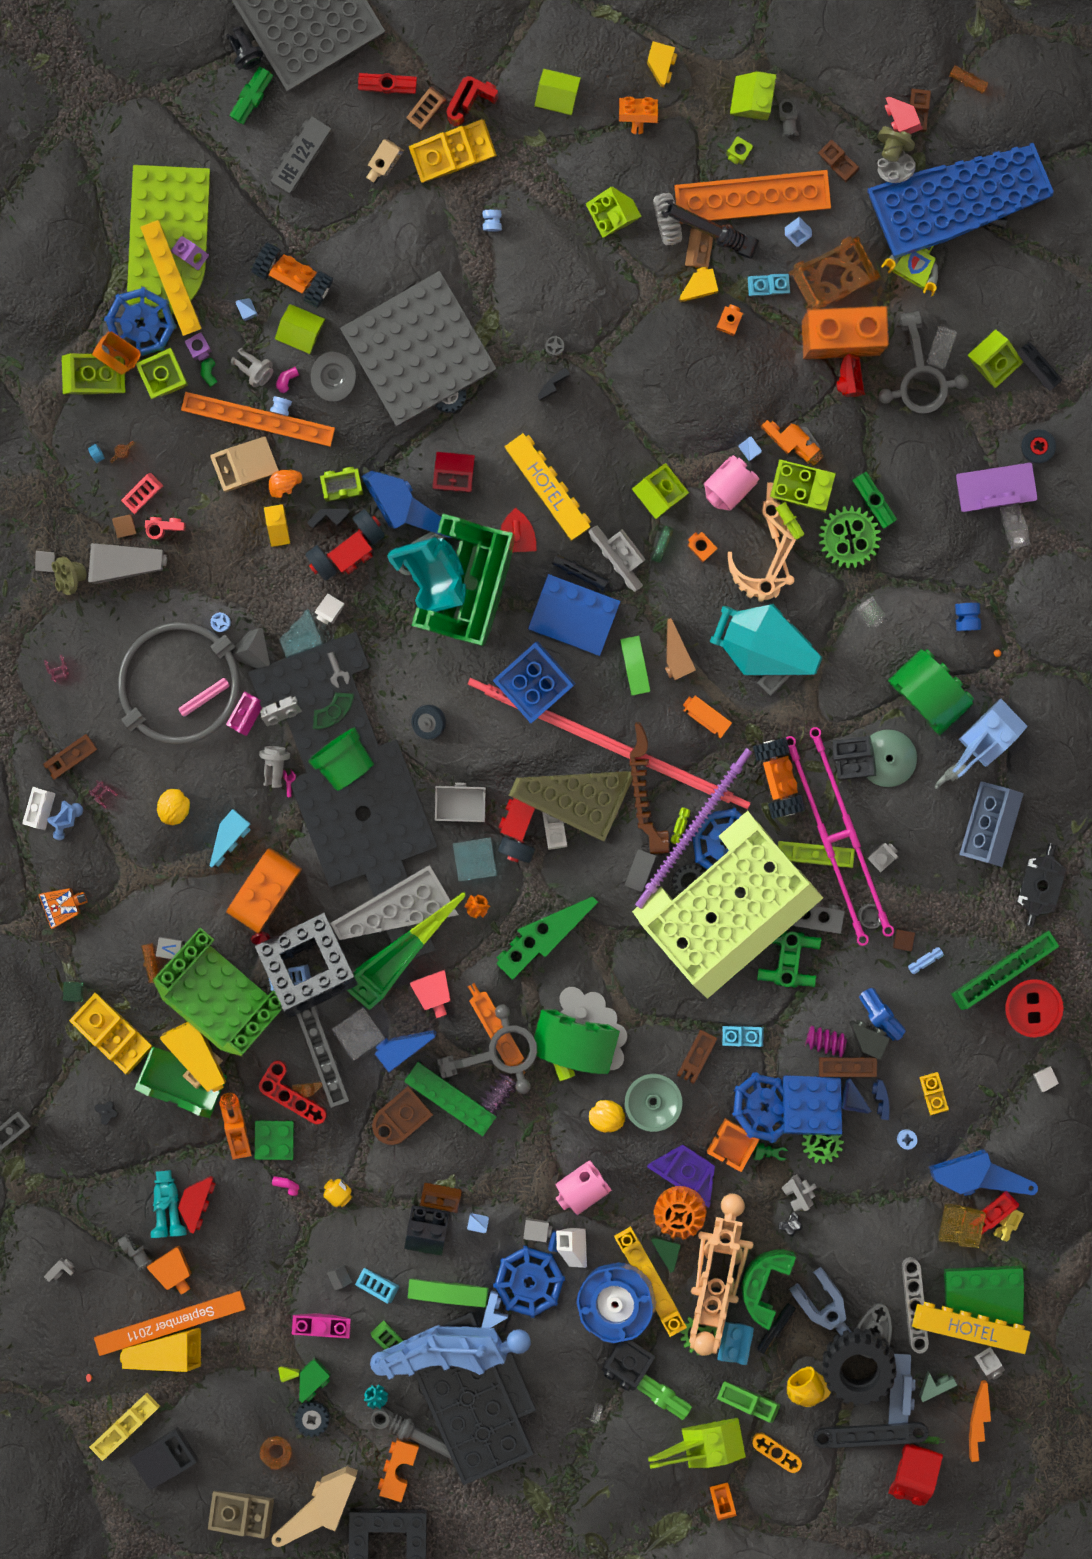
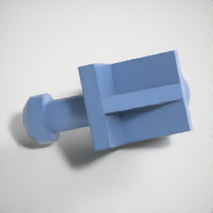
M62 801L59 814L47 818V821L56 828V831L53 832L54 839H64V828L74 826L75 817H79L83 813V807L80 804L73 803L70 805L66 801Z

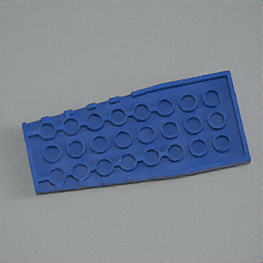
M1030 143V146L1014 147L1010 151L1002 153L998 151L990 156L974 157V160L966 162L962 160L955 162L954 165H942L914 173L906 181L901 183L886 182L868 188L867 192L895 259L949 241L1052 197L1054 191L1035 145Z

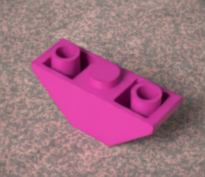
M329 1314L293 1315L292 1335L349 1338L351 1319Z

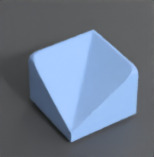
M798 217L785 227V236L796 247H799L812 237V230Z
M247 298L236 301L243 320L247 321L258 316L251 299Z
M752 437L747 438L739 445L740 450L748 461L754 459L762 451Z
M470 1213L467 1229L486 1233L489 1217Z

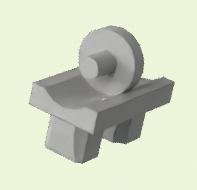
M796 1174L783 1185L782 1189L786 1195L795 1193L797 1199L791 1202L794 1211H807L814 1205L811 1199L815 1197L812 1191L816 1188L815 1183L809 1185L807 1180L801 1181L798 1174Z

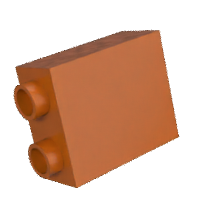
M886 307L808 310L802 320L803 359L842 358L847 354L857 357L880 356L888 347Z

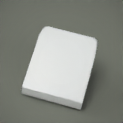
M1051 1066L1033 1074L1041 1092H1045L1059 1084Z

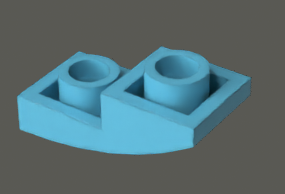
M789 274L747 277L749 296L790 293Z
M723 1026L722 1045L762 1047L764 1027Z

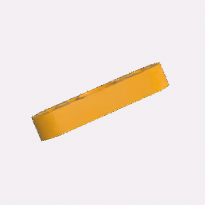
M764 1433L754 1435L752 1444L757 1451L791 1473H796L801 1469V1459L795 1453ZM762 1438H765L764 1442L767 1445H770V1442L773 1443L769 1447L768 1453L765 1452L767 1450V1447H765L764 1445H760V1447L757 1446V1439L761 1440ZM780 1448L783 1452L782 1456L774 1458L771 1454L772 1450ZM786 1453L789 1454L787 1458L791 1461L796 1459L797 1467H789V1462L784 1460Z

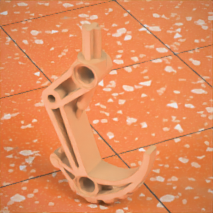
M767 483L766 501L763 502L762 515L767 520L772 539H775L777 551L765 579L750 578L740 573L734 565L732 552H728V566L735 584L739 585L741 592L743 590L747 592V597L751 599L753 596L758 597L759 602L772 599L773 597L776 598L782 586L794 583V577L789 574L785 560L796 540L787 526L783 525L784 521L777 510L774 516H769L766 513L768 506L776 508L780 505V502H777L778 499L770 497L773 483ZM779 532H780V533L782 534V536H783L782 539H781V542H779V539H778V537H780V536H779ZM783 565L786 577L777 578L776 576ZM763 582H768L771 585L770 592L765 593L761 590Z

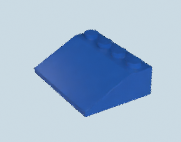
M548 574L528 629L600 656L620 601Z

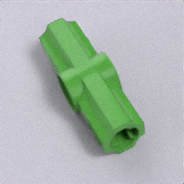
M647 1374L644 1375L637 1387L639 1391L650 1397L656 1405L664 1410H669L682 1420H684L692 1408L685 1400L678 1397L672 1389L664 1384L661 1385Z

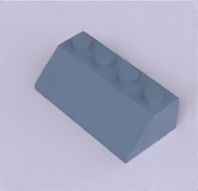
M981 781L959 855L1002 867L1024 793Z

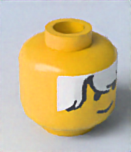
M330 1179L324 1185V1189H326L323 1194L324 1198L334 1207H343L352 1198L351 1188L342 1179L334 1181Z

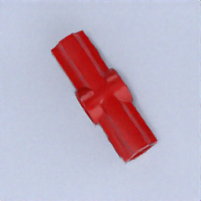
M359 73L358 90L375 91L386 94H416L417 77L398 76L389 73ZM386 79L393 82L389 88L382 86V82Z

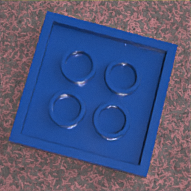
M784 1076V1134L841 1136V1078Z

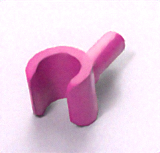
M292 769L288 776L286 771L283 770V778L287 785V797H292L291 783L296 778Z

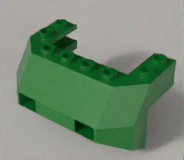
M442 514L437 533L460 540L457 556L464 575H461L462 584L466 586L463 605L441 610L440 613L417 607L412 626L457 640L485 646L492 630L512 558L515 534Z

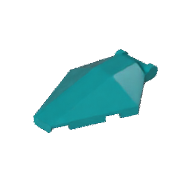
M774 604L737 611L727 606L722 607L721 618L714 636H711L710 642L722 646L744 675H815L817 673L822 656L812 647V644L799 630L783 617V614ZM729 615L733 616V618L729 623L728 629L723 640L721 639V637L725 629L726 623L728 621Z

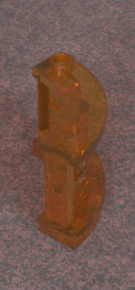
M851 236L843 239L840 246L806 263L800 261L793 265V270L788 272L790 276L793 275L808 304L806 306L807 311L824 308L831 302L838 301L850 295L852 291L861 289L881 277L878 270L875 271L860 243L859 236L853 239ZM852 246L859 256V259L854 263L850 262L854 253L851 256H846L845 251ZM837 253H839V258H833V257H832V256L836 255ZM860 261L862 262L866 272L857 266ZM820 263L819 266H818V268H817V270H815V269L812 267V266H814V265ZM827 264L846 268L841 276V289L838 290L830 282H821V276ZM803 271H809L811 276H806L805 278ZM850 271L853 272L849 275L853 277L852 282H848L845 279ZM807 280H814V283L808 284ZM821 286H827V287H829V288H830V293H828V294L825 293V292H824V289H825V288L820 289V287H821Z

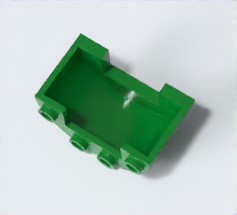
M920 649L887 681L928 721L929 726L941 736L973 705L972 701L974 698L969 692H965L961 688L963 683L956 676L952 678L948 672L950 670L944 663L939 664L936 662L934 655L928 649L925 651Z
M776 1249L762 1253L749 1264L742 1279V1296L748 1312L759 1325L768 1330L776 1311L772 1310L773 1305L760 1301L771 1269L790 1275L796 1259L793 1251Z

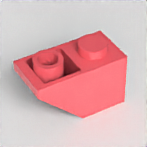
M891 97L886 98L888 104L885 105L888 116L892 115L894 118V122H891L895 132L901 133V131L912 134L923 129L914 106Z

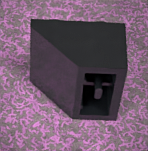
M412 1205L404 1249L442 1256L450 1212Z

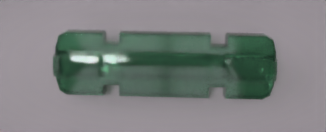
M664 526L663 534L660 535L655 548L656 552L652 556L653 561L661 563L663 553H665L670 541L669 537L672 536L674 531L673 528Z

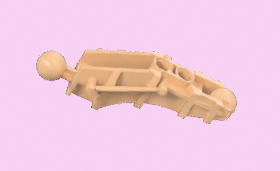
M728 1194L722 1199L721 1210L725 1217L724 1219L716 1217L713 1234L702 1231L698 1234L699 1239H701L696 1287L691 1289V1293L698 1295L699 1298L689 1342L691 1343L690 1349H694L702 1356H708L712 1353L717 1354V1349H720L729 1302L737 1304L739 1300L736 1292L748 1251L753 1248V1242L740 1240L743 1223L735 1220L736 1217L743 1213L745 1203L741 1196L737 1194ZM723 1238H726V1239H728L730 1242L727 1243V1244H724V1243H722L720 1240L723 1239ZM714 1251L732 1255L726 1285L720 1279L708 1281ZM705 1255V1257L708 1260L706 1270L701 1275L703 1258ZM740 1263L737 1278L734 1284V1278H732L735 1265ZM718 1287L721 1291L715 1293L711 1289ZM714 1305L717 1309L714 1311L709 1310L708 1306ZM699 1324L717 1328L716 1338L707 1331L697 1334Z

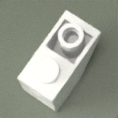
M327 594L315 611L318 614L317 619L325 624L329 622L333 624L345 604Z
M567 1228L556 1231L557 1251L570 1267H587L585 1229Z

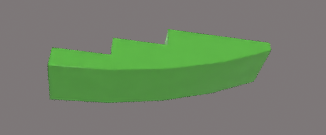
M409 1279L408 1298L446 1304L487 1307L489 1288L460 1283Z

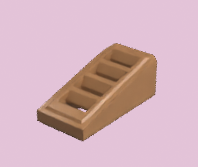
M430 87L406 118L422 130L446 98L433 87ZM430 95L438 100L437 104L429 98ZM427 101L434 108L431 110L424 102ZM422 107L429 114L426 116L419 108ZM417 113L424 119L423 122L418 120L414 114Z

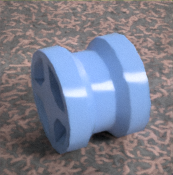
M274 396V405L270 408V412L288 416V408L291 406L292 401Z
M224 613L214 614L210 622L212 628L218 632L227 631L231 625L230 618Z
M904 1129L898 1133L897 1142L903 1149L909 1150L916 1146L917 1136L913 1131Z

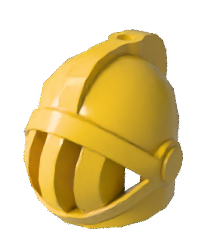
M812 1367L798 1370L787 1382L788 1398L797 1405L812 1407L824 1401L831 1393L827 1388L824 1377Z

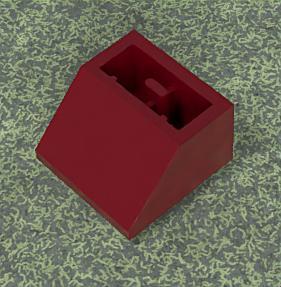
M437 452L433 490L471 494L475 455Z

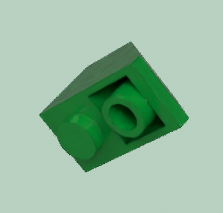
M316 1357L300 1372L299 1401L301 1403L305 1400L310 1401L316 1395L314 1391L319 1386L323 1388L330 1382L328 1378L331 1373Z

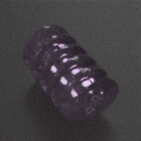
M499 1073L501 1080H494L497 1086L490 1085L489 1087L492 1092L485 1091L484 1093L487 1098L480 1097L482 1105L496 1116L497 1113L494 1109L501 1111L502 1107L499 1103L506 1104L507 1102L504 1097L511 1098L512 1096L509 1091L516 1092L514 1085L517 1082L507 1074Z

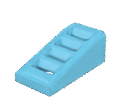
M363 1268L355 1284L387 1304L393 1301L400 1287L366 1268ZM367 1276H371L367 1285H364L363 1283ZM374 1279H376L377 1282L374 1288H370ZM381 1283H383L384 1286L382 1290L378 1292ZM388 1287H389V1288H391V1289H390L388 1295L386 1296V1295H384V1294L386 1293V1291H387V1289H388Z

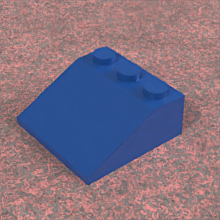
M538 641L493 680L530 723L534 722L576 684Z
M431 1030L410 1034L390 1040L386 1038L377 1045L375 1055L390 1072L436 1036V1031Z

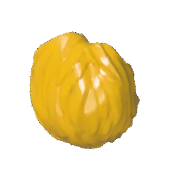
M168 789L158 800L157 813L160 820L167 825L180 824L189 813L190 801L181 790Z
M600 1100L589 1111V1121L598 1131L605 1133L614 1132L623 1126L625 1113L623 1108L617 1103L609 1100Z

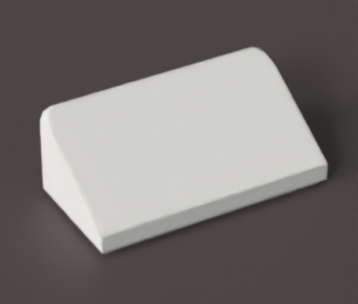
M33 787L23 824L45 830L55 793Z

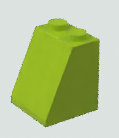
M753 72L736 76L730 115L768 121L776 74Z

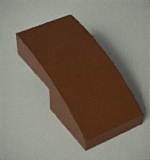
M911 89L909 105L914 106L923 128L919 132H926L931 91Z
M832 139L818 152L820 157L845 183L860 170Z

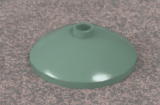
M881 730L872 734L870 737L875 758L876 776L867 777V779L882 787H894L907 781L913 774L917 764V753L911 740L903 733L895 730ZM887 755H892L893 760L891 762L886 761Z
M660 1074L643 1075L636 1079L626 1092V1113L629 1119L640 1129L651 1132L667 1129L676 1122L681 1113L682 1096L680 1090L666 1076ZM651 1098H655L657 1100V1103L655 1105H651L649 1103Z

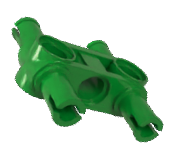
M785 931L772 942L780 946L778 969L774 971L759 968L757 980L770 981L778 986L795 988L800 985L815 988L816 976L799 974L798 965L800 950L803 947L819 950L821 938L804 936L802 932ZM789 935L796 936L797 941L794 945L787 944L786 939ZM784 973L791 974L792 979L789 983L782 982L781 977Z

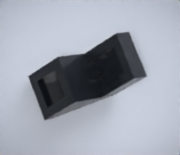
M320 509L307 523L314 529L328 516L339 526L351 512L348 509Z

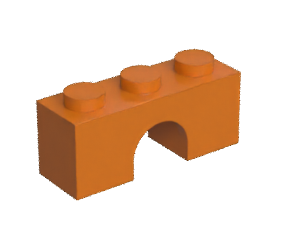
M398 1437L396 1442L392 1441L389 1450L392 1456L390 1461L386 1460L383 1469L386 1475L384 1479L380 1478L377 1488L381 1490L379 1496L402 1502L408 1481L397 1476L396 1468L401 1464L413 1466L419 1444L404 1439L401 1441Z

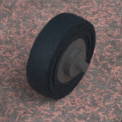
M423 705L413 713L411 724L414 732L419 737L434 739L443 733L446 726V718L438 707Z

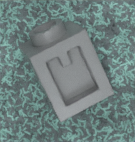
M883 843L867 859L879 872H882L898 858L896 855L898 851L891 843L889 845Z
M61 1258L45 1274L44 1278L49 1282L52 1279L57 1280L64 1273L61 1270L62 1268L72 1276L75 1272L73 1269L75 1266L68 1259L64 1260Z
M991 1347L975 1356L988 1380L999 1378L1003 1374L1002 1372L1005 1371Z

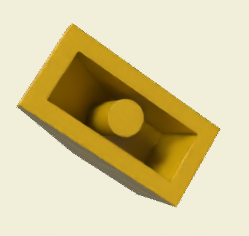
M702 267L697 269V272L693 274L679 298L680 302L718 293L713 268Z
M284 505L264 507L271 547L291 544Z

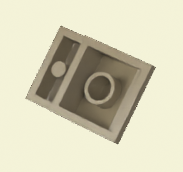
M213 1491L208 1530L265 1539L270 1534L274 1498Z

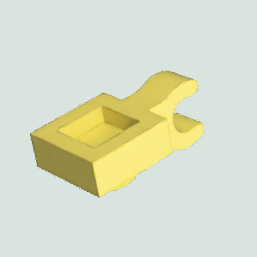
M1014 1210L999 1223L1002 1226L995 1230L994 1236L1000 1238L1003 1233L1001 1240L1007 1242L1010 1239L1012 1230L1016 1231L1024 1213Z

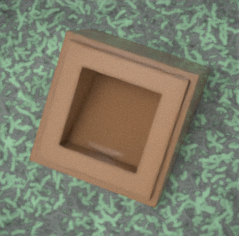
M131 514L112 519L117 538L136 534Z

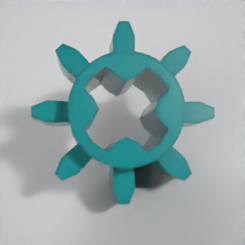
M371 1385L366 1390L364 1401L368 1403V1407L381 1409L386 1404L388 1393L384 1391V1387Z

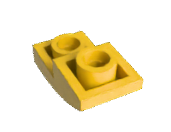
M938 1072L919 1077L930 1116L949 1111Z

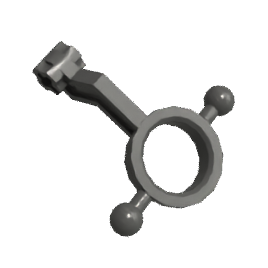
M919 311L900 314V324L902 331L907 330L915 368H912L904 375L900 384V390L882 389L878 394V398L882 403L887 404L894 398L902 397L903 402L910 410L917 413H930L937 410L944 403L948 388L966 389L969 385V379L965 375H958L955 380L946 381L945 376L938 369L924 366L921 342L917 328H922ZM921 372L933 374L938 379L940 385L937 398L927 405L913 403L907 394V385L910 379Z
M503 1004L495 1009V1015L498 1019H501L503 1028L498 1030L492 1037L488 1052L454 1060L453 1055L437 1059L441 1078L458 1074L457 1068L467 1067L492 1059L494 1065L501 1071L516 1073L518 1080L516 1090L520 1094H526L530 1091L531 1084L525 1079L523 1071L528 1069L534 1062L537 1047L532 1034L525 1028L516 1025L510 1026L508 1019L510 1009ZM516 1032L522 1034L529 1043L530 1051L527 1059L517 1066L503 1064L496 1055L497 1042L506 1033Z

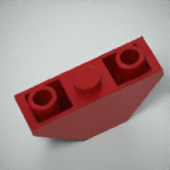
M212 1176L184 1190L178 1208L190 1233L194 1234L196 1229L200 1230L203 1222V1219L200 1218L202 1211L206 1212L210 1202L206 1199L209 1193H213L216 1185L213 1182L214 1177Z

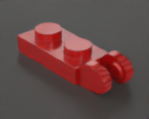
M1005 1191L980 1211L969 1224L974 1226L983 1220L985 1224L978 1230V1233L982 1235L1016 1210L1020 1204Z

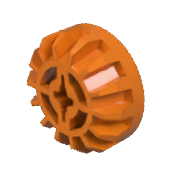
M675 1186L665 1190L658 1197L654 1208L655 1223L657 1226L659 1225L661 1232L671 1235L673 1239L682 1237V1240L697 1234L703 1227L707 1213L705 1202L700 1194L685 1186ZM670 1207L672 1211L666 1219V1211ZM692 1213V1221L687 1225L688 1215ZM673 1224H676V1225H682V1224H683V1226H684L685 1228L677 1229V1228L672 1227V1225H673Z

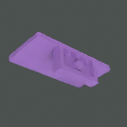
M1032 463L956 475L962 512L1037 500Z

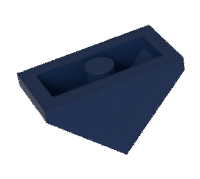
M846 1079L841 1108L843 1110L870 1113V1108L851 1079Z

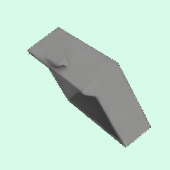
M455 783V786H436L435 821L485 822L486 787H466V783Z

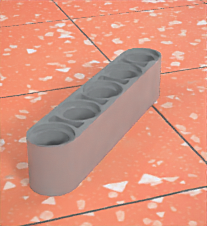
M908 1257L902 1262V1275L909 1343L915 1352L923 1353L928 1349V1334L926 1330L914 1329L912 1327L916 1310L910 1308L911 1302L915 1300L924 1305L921 1267L915 1258ZM910 1262L916 1263V1269L912 1272L906 1270V1266ZM917 1282L918 1287L916 1290L911 1291L908 1289L909 1283ZM917 1339L924 1340V1344L920 1348L914 1346V1342Z

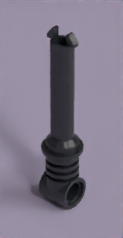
M673 199L665 201L669 205L666 212L661 211L664 218L669 216L715 238L718 246L728 247L738 255L753 259L759 243L758 239L734 230L729 224L719 226L674 204Z

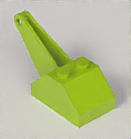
M733 1418L682 1428L684 1441L649 1457L648 1461H657L649 1464L650 1468L688 1461L689 1468H710L726 1465L745 1458L739 1419ZM686 1450L687 1455L661 1460Z

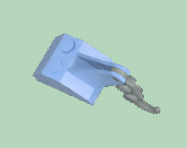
M999 699L959 738L966 747V750L958 763L954 766L952 765L935 784V789H938L948 780L954 781L961 777L977 760L985 767L988 766L1027 728V725L1002 699ZM973 754L976 758L966 766L964 763Z

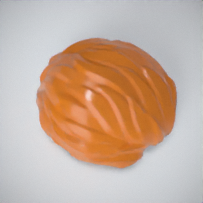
M295 470L274 472L269 480L271 496L282 498L285 492L291 494L292 488L302 482L301 472Z

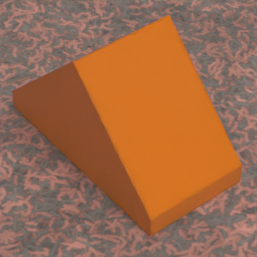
M724 1483L710 1487L718 1521L737 1516L729 1484Z

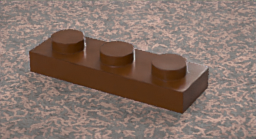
M819 1057V1077H877V1058Z

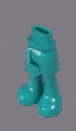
M171 1170L157 1171V1180H154V1183L157 1184L154 1187L153 1204L157 1223L156 1227L151 1231V1238L169 1236L165 1209L168 1206L170 1236L187 1235L186 1227L181 1225L179 1219V1196L174 1179H172Z

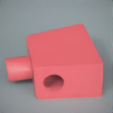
M445 970L410 982L424 1010L433 1008L436 1018L447 1014L444 1003L450 1001V994Z

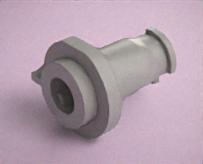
M238 349L237 352L253 364L248 368L234 357L231 359V364L238 366L242 372L250 377L249 384L253 387L266 384L273 374V363L268 359L261 362L253 355L246 353L245 349Z
M266 746L265 750L260 751L259 756L265 759V782L263 786L282 787L281 779L283 776L284 760L290 759V753L285 751L286 748Z

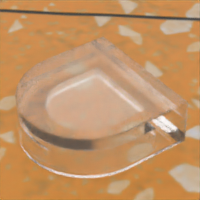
M595 1404L590 1422L596 1424L599 1422L603 1410L602 1404Z

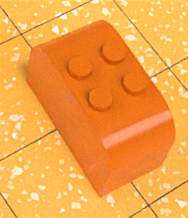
M268 848L230 904L226 913L259 934L302 868L272 848Z

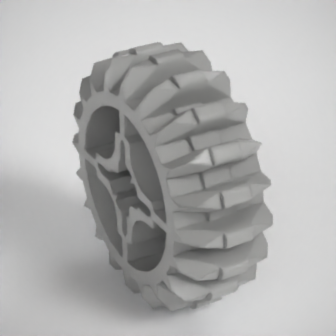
M671 193L659 194L653 200L659 231L665 245H674L682 240L680 222L669 216L664 218L661 211L666 212L669 205L665 201L674 200Z

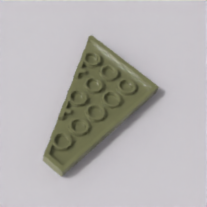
M630 771L522 777L516 778L509 796L601 841H605L633 776H631Z

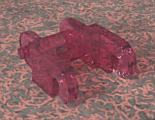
M62 654L59 655L62 662L60 667L50 669L48 661L44 660L47 672L52 675L51 681L54 680V683H56V679L62 677L68 679L67 675L69 674L65 671L67 666ZM62 669L63 673L54 675V671Z
M96 781L97 786L92 791L89 790L90 796L94 795V800L106 809L107 806L100 801L103 794L108 790L115 796L118 794L108 785H102V781ZM102 787L104 790L99 796L95 793Z

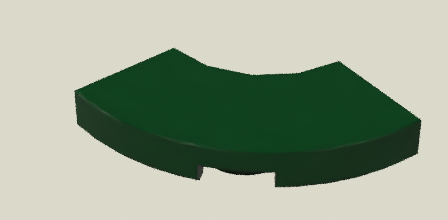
M335 692L332 702L327 707L314 710L313 729L328 728L340 722L351 709L355 694Z

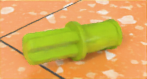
M784 502L775 508L784 521L783 525L787 526L793 538L796 540L802 537L804 532L796 520L797 517L793 516L787 503Z

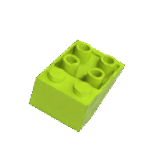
M779 459L770 497L826 513L836 473Z

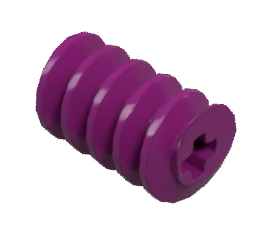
M811 1026L808 1030L805 1047L809 1044L810 1050H812L814 1046H817V1052H820L823 1047L825 1054L831 1049L833 1056L839 1051V1055L842 1058L847 1037L845 1039L844 1033H840L837 1037L836 1031H833L830 1035L828 1029L822 1034V1028L820 1027L815 1032L814 1026Z

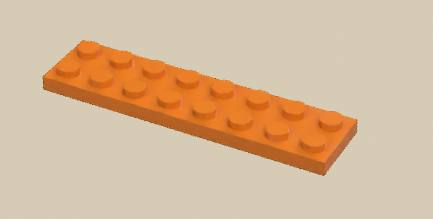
M827 170L674 185L676 205L709 221L831 209Z

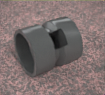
M866 903L859 908L857 919L862 926L875 929L881 925L878 916L879 912L875 904Z

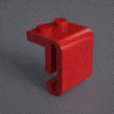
M471 76L463 78L447 108L449 123L453 126H460L464 123V115L459 112L457 116L454 115L469 87L471 89L462 104L463 111L469 113L478 95L495 104L498 99L496 86L487 81L483 83Z
M911 1443L904 1444L902 1449L903 1456L899 1461L896 1477L890 1486L888 1494L893 1495L897 1499L909 1500L918 1506H925L934 1493L943 1454Z

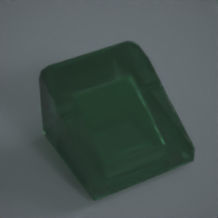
M63 982V1001L82 1002L83 982Z

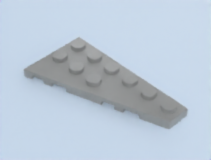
M429 865L331 922L330 925L339 940L419 924L451 900ZM454 909L448 917L456 916L459 914L456 911V909Z

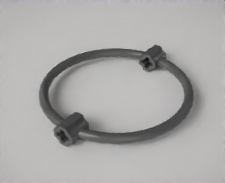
M186 622L163 624L141 635L125 654L118 676L119 698L126 713L121 720L131 732L138 729L148 737L168 744L193 743L217 731L232 713L238 698L239 672L235 658L231 653L236 648L226 634L219 638L215 633L202 626ZM170 630L193 631L214 642L210 647L220 659L224 657L227 659L231 671L232 688L225 710L211 726L189 736L173 737L151 730L143 724L147 719L137 707L132 710L126 694V674L130 661L136 651L150 638Z

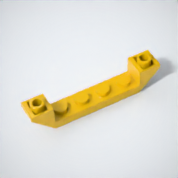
M631 1226L614 1235L630 1265L641 1270L652 1283L656 1300L655 1310L669 1336L671 1337L687 1328Z

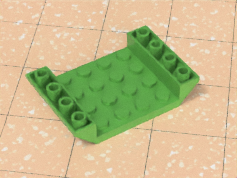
M199 928L153 981L162 1000L222 1051L242 1056L283 1009L275 991L267 995L212 948L211 944L214 942V939L203 929Z

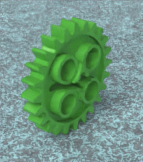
M844 506L841 513L836 509L835 516L831 513L828 514L831 519L830 521L827 519L823 520L826 526H820L824 533L818 535L823 538L819 544L825 545L821 551L828 552L825 558L833 557L832 564L839 561L838 567L845 563L848 569L850 563H852L853 567L857 568V562L863 566V559L870 561L869 554L876 555L873 548L880 547L875 544L876 541L881 540V538L876 537V534L881 531L874 529L878 523L872 524L871 521L874 517L867 518L868 511L861 514L860 507L856 512L853 506L850 507L849 511ZM846 520L849 522L850 535L855 537L852 539L854 554H851L849 540H845V536L848 535L845 525ZM854 521L861 522V531L853 529L852 524ZM835 525L843 527L841 535L834 533L833 528ZM857 540H863L866 543L864 550H859L856 547ZM840 543L847 546V551L844 554L837 551V546Z

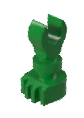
M758 1142L753 1152V1159L760 1160L765 1155V1157L773 1156L783 1161L787 1158L779 1157L778 1153L781 1150H788L784 1147H764V1143Z

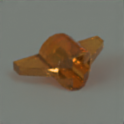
M131 441L126 446L123 444L117 445L115 447V455L110 459V462L112 463L118 457L126 458L129 455V448L135 442Z
M322 1082L292 1085L293 1089L304 1097L313 1096L323 1086Z

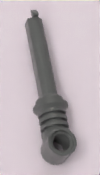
M383 1406L381 1409L375 1407L373 1410L371 1424L375 1428L384 1430L388 1428V1432L391 1430L392 1434L396 1432V1436L401 1441L402 1439H411L451 1459L444 1441L417 1428L411 1418H404L402 1420V1416L399 1418L397 1414L394 1416V1413L387 1406ZM383 1414L386 1419L379 1420L376 1415Z

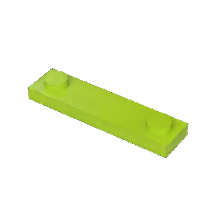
M778 841L779 849L791 862L833 866L823 845ZM833 847L837 865L839 867L853 868L855 849Z

